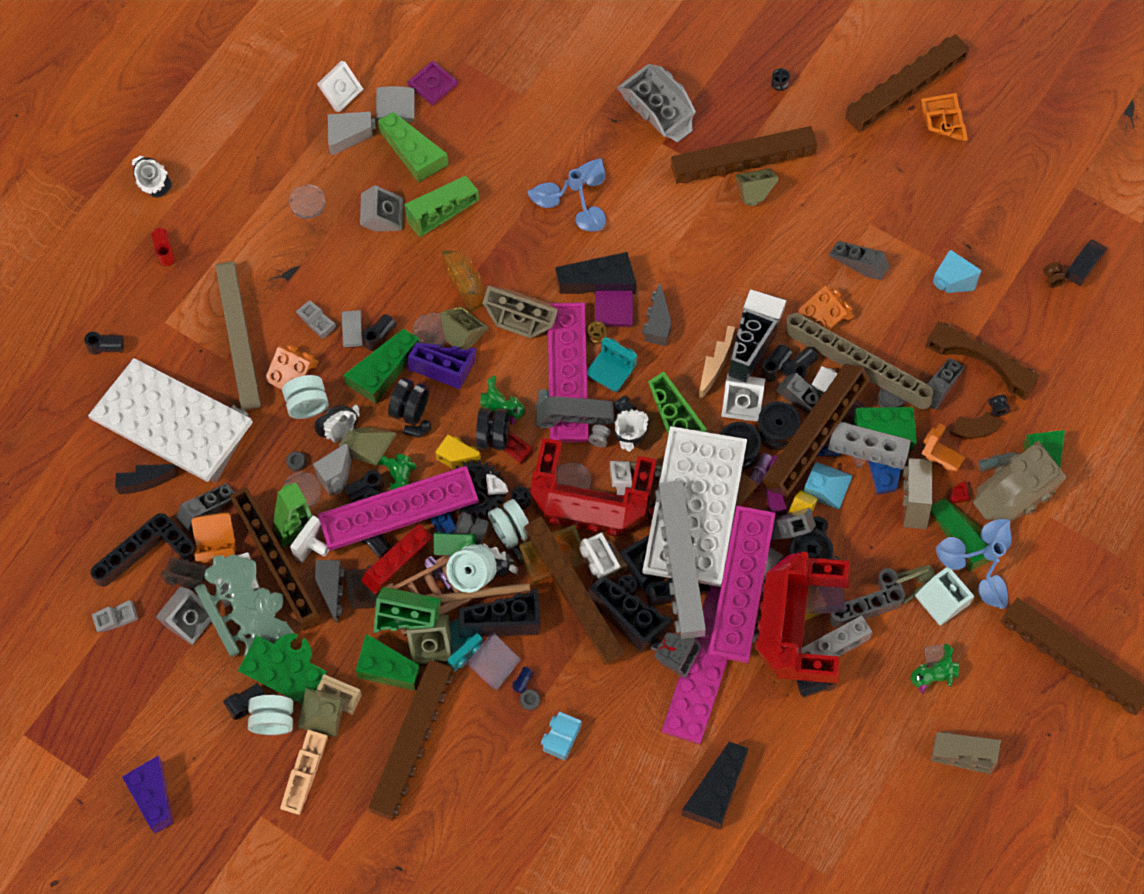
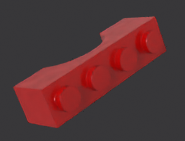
M418 524L365 572L362 582L376 595L409 560L416 558L428 547L433 536Z

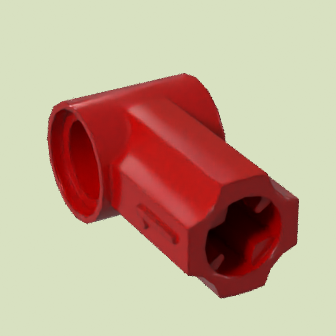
M161 227L154 229L151 236L157 259L162 266H170L174 263L175 257L167 230Z

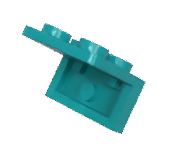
M605 337L601 342V352L587 370V376L611 391L618 392L637 366V354L630 348H624L616 340Z
M458 619L450 623L453 655L445 662L448 666L452 667L453 672L462 668L484 646L483 638L478 633L473 637H459Z

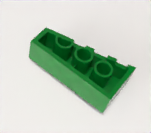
M402 329L343 375L345 384L376 404L407 366L408 356L415 344L420 343L419 338L409 331Z

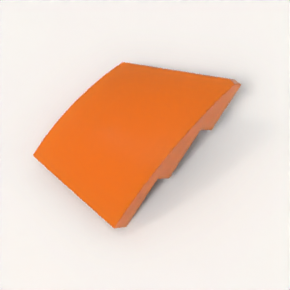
M957 93L920 100L925 123L929 131L958 140L968 141Z

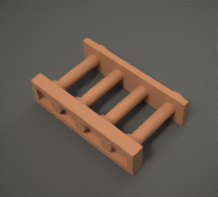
M445 555L437 559V564L397 585L391 583L385 587L399 590L407 586L409 592L419 594L413 582L424 577L432 593L442 595L431 573L442 568L448 579L446 568L449 558ZM450 583L454 593L461 592ZM474 598L440 603L439 615H445ZM407 628L399 629L402 636L407 634Z

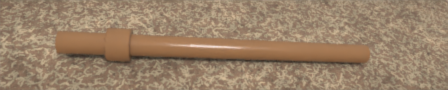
M530 583L479 589L471 593L457 592L435 595L434 593L427 594V596L441 598L442 603L530 591Z

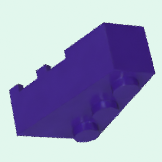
M416 343L408 356V367L413 372L460 389L476 361V348L465 350L458 349L457 346L444 348L435 344Z
M159 756L122 776L149 827L155 834L173 824L163 770L164 766Z

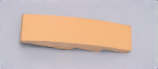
M733 326L727 327L725 342L717 341L714 357L706 356L699 398L703 399L725 365L734 338L735 327Z
M307 730L303 747L300 749L295 767L291 771L280 809L298 815L301 814L329 735Z

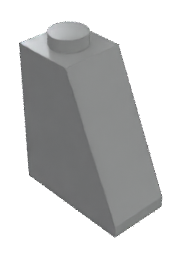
M371 112L328 115V145L331 155L373 137V129H376L375 118L372 119Z

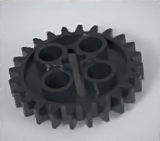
M470 460V465L463 462V467L467 466L470 476L474 477L472 483L474 489H478L475 490L478 500H483L484 502L454 510V515L466 512L476 518L482 515L487 519L486 513L493 510V508H499L498 503H504L501 497H506V494H493L487 497L488 489L483 487L487 483L486 475H495L503 482L504 477H500V471L495 472L494 465L488 468V462L484 465H481L480 460H478L477 464Z

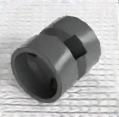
M462 512L457 521L454 534L476 533V544H480L485 536L489 521L479 517L474 519L473 515Z

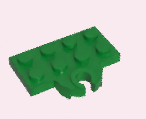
M294 633L280 637L275 644L256 635L238 669V672L300 704H303L306 688L317 690L323 675L328 673L310 663L313 652L305 638L302 640L300 649H292V642L298 639L299 636Z

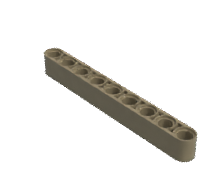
M234 261L215 264L241 408L244 411L260 408V395Z
M792 313L787 317L786 333L791 338L812 347L818 353L842 366L846 363L863 367L872 383L917 408L927 409L930 407L933 389L928 384L801 314Z

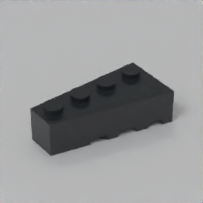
M628 252L555 267L556 281L560 294H584V292H594L595 294L596 291H633V294H636V280Z
M743 308L728 376L747 382L775 338L778 320Z
M649 535L621 551V556L627 563V570L636 579L641 591L656 577V575L643 573Z
M605 576L589 587L588 594L596 607L641 653L655 639L660 638L670 629L673 619L668 616L665 617L654 607H649L641 602L640 598L630 595L624 588Z
M538 589L531 590V592L525 594L518 593L506 599H495L491 603H480L459 609V637H473L476 633L481 637L539 635Z
M730 741L682 809V816L716 829H721L746 760L748 748Z

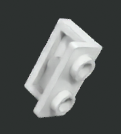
M602 533L582 540L580 544L581 554L584 558L587 557L590 562L589 568L593 575H597L598 579L620 568Z

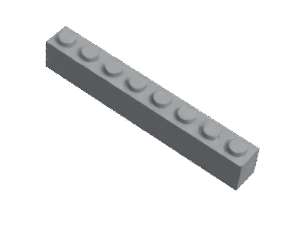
M683 481L659 483V490H655L656 501L661 504V508L658 509L659 520H663L664 527H661L662 539L666 538L667 545H664V555L669 557L670 563L666 564L667 575L672 577V583H669L670 594L675 597V602H672L673 614H677L678 621H675L676 633H680L681 639L705 636L706 629Z

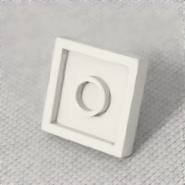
M345 61L337 64L317 83L336 112H340L363 90Z
M313 515L290 546L295 561L300 564L304 562L312 550L323 557L329 552L328 545L320 541L324 534L320 520Z

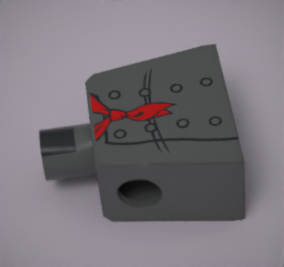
M667 633L663 641L655 639L651 645V649L656 652L655 658L664 667L684 679L702 648V645L696 638L681 639L679 634Z

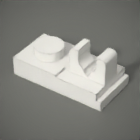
M610 461L612 487H616L617 495H624L625 488H631L632 485L630 463L626 461Z

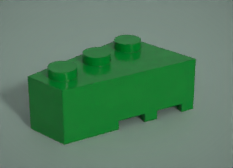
M913 407L855 409L852 416L853 425L911 440L909 450L913 451L917 444Z
M1065 430L1027 434L1023 443L1024 451L1039 441L1061 469Z
M383 587L376 600L373 633L388 629L397 631L399 628L420 629L434 627L439 617L441 598Z
M365 635L355 670L357 677L363 680L416 691L421 673L419 665L371 636Z

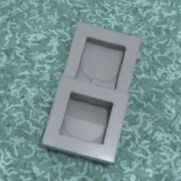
M310 300L296 311L298 316L322 339L337 328L335 323L325 316L322 310Z
M361 310L342 312L344 347L362 346Z
M131 600L114 608L106 607L92 614L98 633L138 620L134 603Z

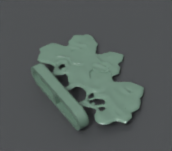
M233 554L226 558L222 555L213 557V565L205 570L204 577L209 583L216 585L215 596L210 595L204 584L195 587V590L231 658L240 653L235 642L237 640L245 642L244 656H246L256 635L275 644L280 637L294 633L286 621L275 618V613L282 608L283 594L277 592L272 594L264 588L256 591L251 588L252 582L256 577V562L254 560L242 559L240 556ZM221 578L222 581L218 584L217 580ZM227 582L229 585L228 589L224 594H221L223 592L221 587ZM230 594L231 598H226L225 596ZM221 599L228 600L233 606L232 613L224 617L221 616L216 606L217 602ZM231 619L241 627L237 635L233 637L225 623ZM247 634L251 635L250 638H245L244 636Z

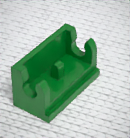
M434 533V555H453L466 546L476 544V533Z

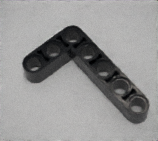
M159 513L96 563L91 569V576L98 586L104 587L109 585L162 540L182 561L187 563L195 560L194 554L196 549L192 541L166 514ZM166 522L165 526L158 527L161 523ZM146 535H151L149 539L143 540ZM173 536H179L176 540H171ZM136 547L135 551L128 552L130 548ZM185 549H191L189 553H183ZM116 560H121L119 564L113 565ZM105 572L103 577L97 578L100 573Z

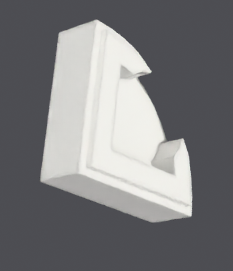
M486 475L488 495L508 493L507 485L495 475Z

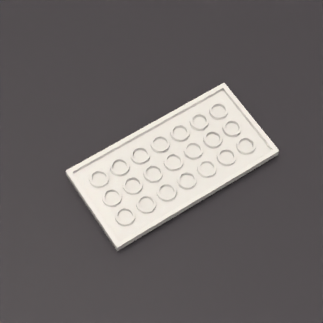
M133 358L88 415L91 420L206 482L210 480L253 423L247 416Z
M670 426L659 483L683 481L698 583L721 587L747 439ZM656 501L643 573L672 578L667 575L666 564L670 563L669 557L664 555V545H667L666 538L662 539L661 527H664L663 520H659L658 509L661 508V504Z

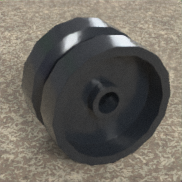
M401 378L391 396L388 415L398 420L403 417L404 422L415 426L425 411L429 398V387L419 383L414 386L413 381Z
M775 401L762 408L758 417L757 431L761 437V443L771 450H783L799 429L800 416L792 405L786 402Z
M491 408L479 409L476 425L478 450H489L493 444L495 451H506L510 429L508 409H497L494 416Z
M734 422L723 428L720 435L747 439L742 471L751 468L756 463L760 453L761 437L759 432L746 422Z
M812 530L810 533L793 538L789 555L808 552L809 558L832 560L833 545L830 538L824 533Z

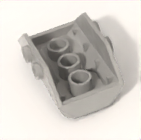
M647 64L617 87L631 107L640 113L643 119L648 120L664 137L679 142L693 131L692 118L696 111L685 88L681 83H677L673 79L672 74L669 71H665L661 66Z

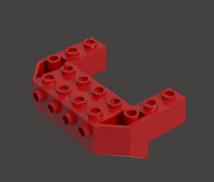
M542 438L536 470H533L530 493L533 501L550 524L560 526L562 523L567 524L572 529H580L582 527L587 528L589 532L599 533V531L607 532L606 534L609 536L618 537V535H624L646 521L657 468V459L638 456L631 489L626 488L624 496L558 484L557 471L563 448L562 441Z
M800 552L788 555L766 572V580L763 582L762 587L764 597L760 604L761 619L758 621L759 638L756 639L755 648L759 652L760 658L777 678L839 683L841 669L839 656L805 654L801 652L809 585L849 588L851 573L849 561L809 558L808 552Z

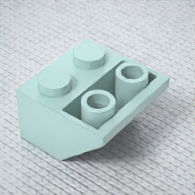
M946 567L935 575L915 597L938 625L941 626L969 606L974 595L950 568Z

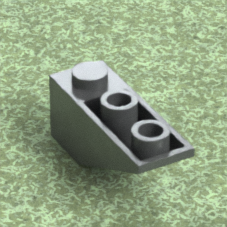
M838 241L829 253L830 257L866 277L881 280L890 268L884 252Z
M658 284L657 291L653 290L651 301L653 306L648 308L647 318L649 320L648 323H644L642 334H645L646 342L667 346L671 331V318L662 286Z
M948 358L929 381L928 385L933 389L930 408L936 410L964 371L965 367L959 362Z
M797 373L786 376L776 390L789 403L808 414L822 396Z
M227 483L182 503L176 519L189 532L193 530L191 522L193 518L218 514L232 503L230 495L235 492Z
M810 507L775 517L771 540L791 538L810 533L816 526Z
M316 560L315 580L335 623H338L339 616H342L340 597L343 598L344 587L341 586V579L345 578V567L341 566L340 560Z

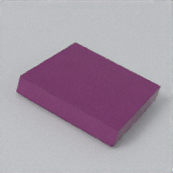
M434 61L430 62L407 82L408 86L414 88V91L431 106L458 85L457 80Z
M596 291L595 321L602 322L606 327H633V291Z

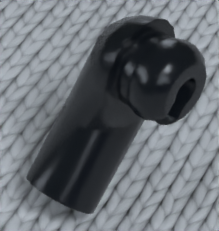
M423 420L418 427L405 425L403 434L420 438L431 431V422Z

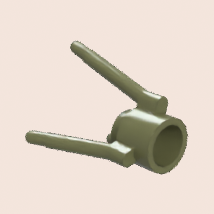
M929 564L897 574L898 577H902L896 580L897 584L912 578H916L918 583H923L903 601V604L914 598L935 576Z

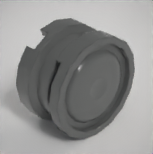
M881 388L878 396L880 408L903 407L905 400Z

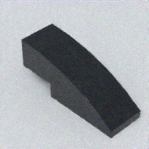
M1091 239L1068 268L1065 277L1081 287L1108 248Z
M174 464L136 465L135 472L116 473L115 488L119 494L145 491L176 477L178 471Z
M672 578L666 581L648 583L645 592L649 607L675 602V597L670 594L669 588ZM698 583L700 595L711 591L710 585Z

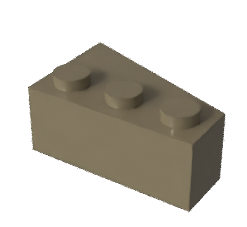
M909 458L907 466L903 468V477H906V480L903 481V492H905L902 506H904L903 527L927 529L932 507V461Z
M946 731L937 732L933 741L930 761L991 775L998 762L1001 740L956 735Z

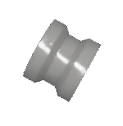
M594 425L592 428L593 434L590 435L588 441L595 446L606 447V439L610 437L611 430L602 425Z

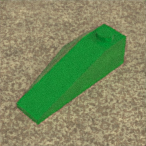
M945 498L932 505L930 513L947 538L955 537L960 539L965 545V554L982 550L989 545L982 540V527ZM984 554L965 558L966 566L970 572L990 561L984 557Z

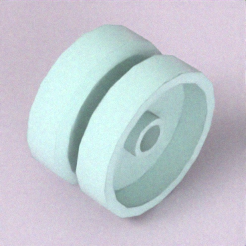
M315 375L301 376L288 381L283 386L282 392L287 402L286 407L290 417L306 419L317 416L328 408L329 403L324 392L322 378Z
M514 499L504 503L503 510L497 507L488 512L497 535L507 549L518 545V537L523 541L528 539L523 528L529 522Z
M472 544L457 551L449 558L446 574L454 588L461 592L471 593L481 589L493 580L497 564L494 555L489 549L482 545Z
M261 695L251 698L248 711L252 715L248 718V730L261 735H281L291 732L293 730V719L289 715L293 713V700L278 695Z

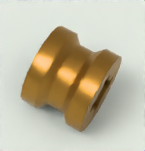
M594 321L588 326V339L593 344H601L602 340L606 337V326L602 322Z

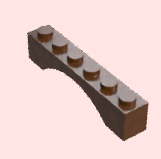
M938 321L927 339L926 347L940 355H964L985 363L1001 377L1010 393L1025 401L1039 378V375L1034 370L1023 367L1016 360L1003 356L999 351L986 347L980 341L973 340L966 333L953 329L947 323Z

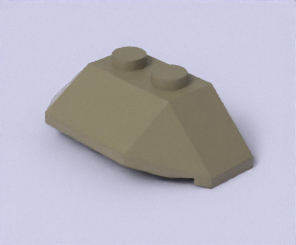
M490 285L487 287L483 300L484 307L497 327L528 338H533L552 328L558 312L557 308L544 301Z

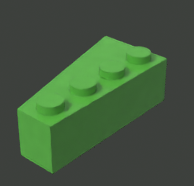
M392 112L378 120L381 134L418 183L449 165L446 152L396 113Z
M467 176L459 178L404 204L407 223L420 238L479 201V192Z
M664 371L648 381L650 391L668 435L670 426L707 432L706 427Z
M296 482L285 485L278 491L272 532L282 549L294 542L312 517L307 500Z

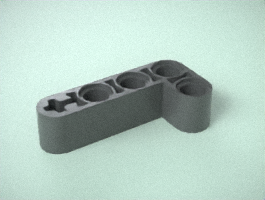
M553 396L546 398L536 408L538 426L540 428H551L558 422L608 425L615 422L613 402L606 400Z
M889 568L880 572L877 581L880 591L834 606L830 615L832 626L840 628L860 616L866 620L898 609L903 603L905 593L901 583H896V580L899 579L896 572ZM882 578H890L892 582L886 583ZM896 595L899 597V600L895 601L890 596ZM878 601L881 604V606L876 607L872 604V602ZM859 607L863 612L856 613L853 608Z

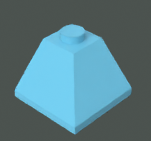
M950 250L936 271L932 283L938 289L944 290L947 293L974 291L981 270Z
M816 462L811 470L804 491L817 497V502L839 510L853 475Z

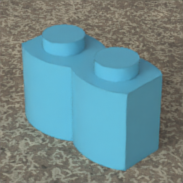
M559 711L558 715H554L550 721L549 727L552 728L549 734L545 733L542 738L543 751L566 760L580 731L582 721Z

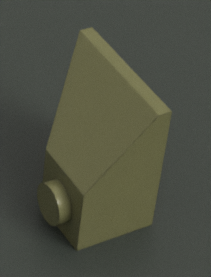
M771 168L735 175L741 200L748 206L756 205L758 202L763 201L778 181V176Z
M462 306L442 311L440 314L445 339L451 344V347L457 346L458 349H469L489 328Z
M371 426L351 429L343 436L338 446L341 447L346 444L351 459L377 465L396 434L395 432Z
M448 614L439 615L434 627L406 629L412 661L416 664L428 663L429 659L435 662H446L453 655L452 632Z
M306 688L297 728L313 730L337 737L345 697Z

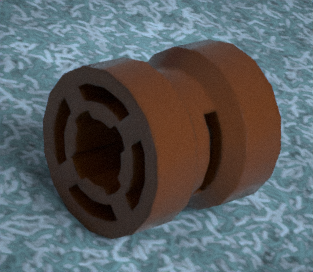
M1059 262L1048 264L1043 268L1044 275L1048 277L1047 283L1049 287H1059L1067 281L1062 273V266Z

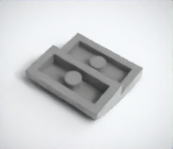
M398 86L378 87L376 89V120L394 112L403 120L413 122L414 88Z

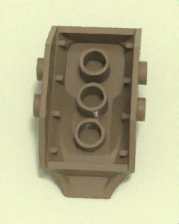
M1037 441L1022 454L1014 455L1010 459V463L1005 467L1002 465L997 468L992 477L977 487V495L973 503L986 520L1009 519L1011 522L1025 514H1031L1036 510L1035 506L1040 502L1045 503L1051 499V494L1057 490L1067 476L1042 444Z

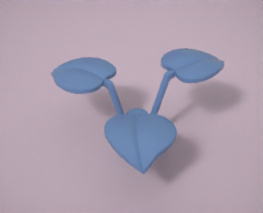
M601 158L590 161L578 169L571 170L569 172V180H565V185L561 192L554 183H543L528 190L530 199L538 206L544 208L557 206L560 202L559 197L563 196L568 186L574 191L579 190L584 211L576 215L577 226L585 231H599L605 227L606 218L604 212L598 207H591L587 210L582 191L583 184L585 183L588 186H597L604 182L605 170Z
M1009 519L994 520L982 528V540L989 544L982 550L965 554V545L960 539L955 537H948L936 546V553L940 561L946 567L953 570L965 567V558L984 554L987 560L993 561L986 575L987 580H982L979 583V595L988 605L1000 609L1007 607L1008 593L1005 582L998 575L990 576L996 564L1000 562L998 558L1003 556L1011 546L1012 537Z

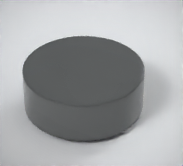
M292 452L286 459L288 468L291 471L298 472L306 466L305 456L301 452Z
M525 690L521 694L520 704L522 708L527 711H533L538 708L540 696L535 690Z

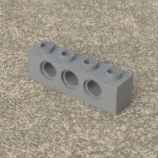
M840 422L831 434L828 450L903 469L911 440Z
M860 616L803 647L801 653L841 656L870 640L872 631L864 618Z

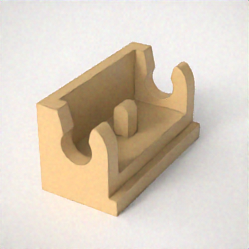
M325 674L317 688V691L345 697L343 711L353 715L362 696L360 689Z

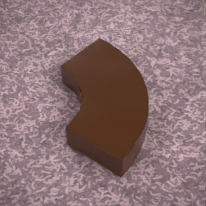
M988 412L976 419H967L960 416L949 433L963 439L987 437L997 431L1003 422Z

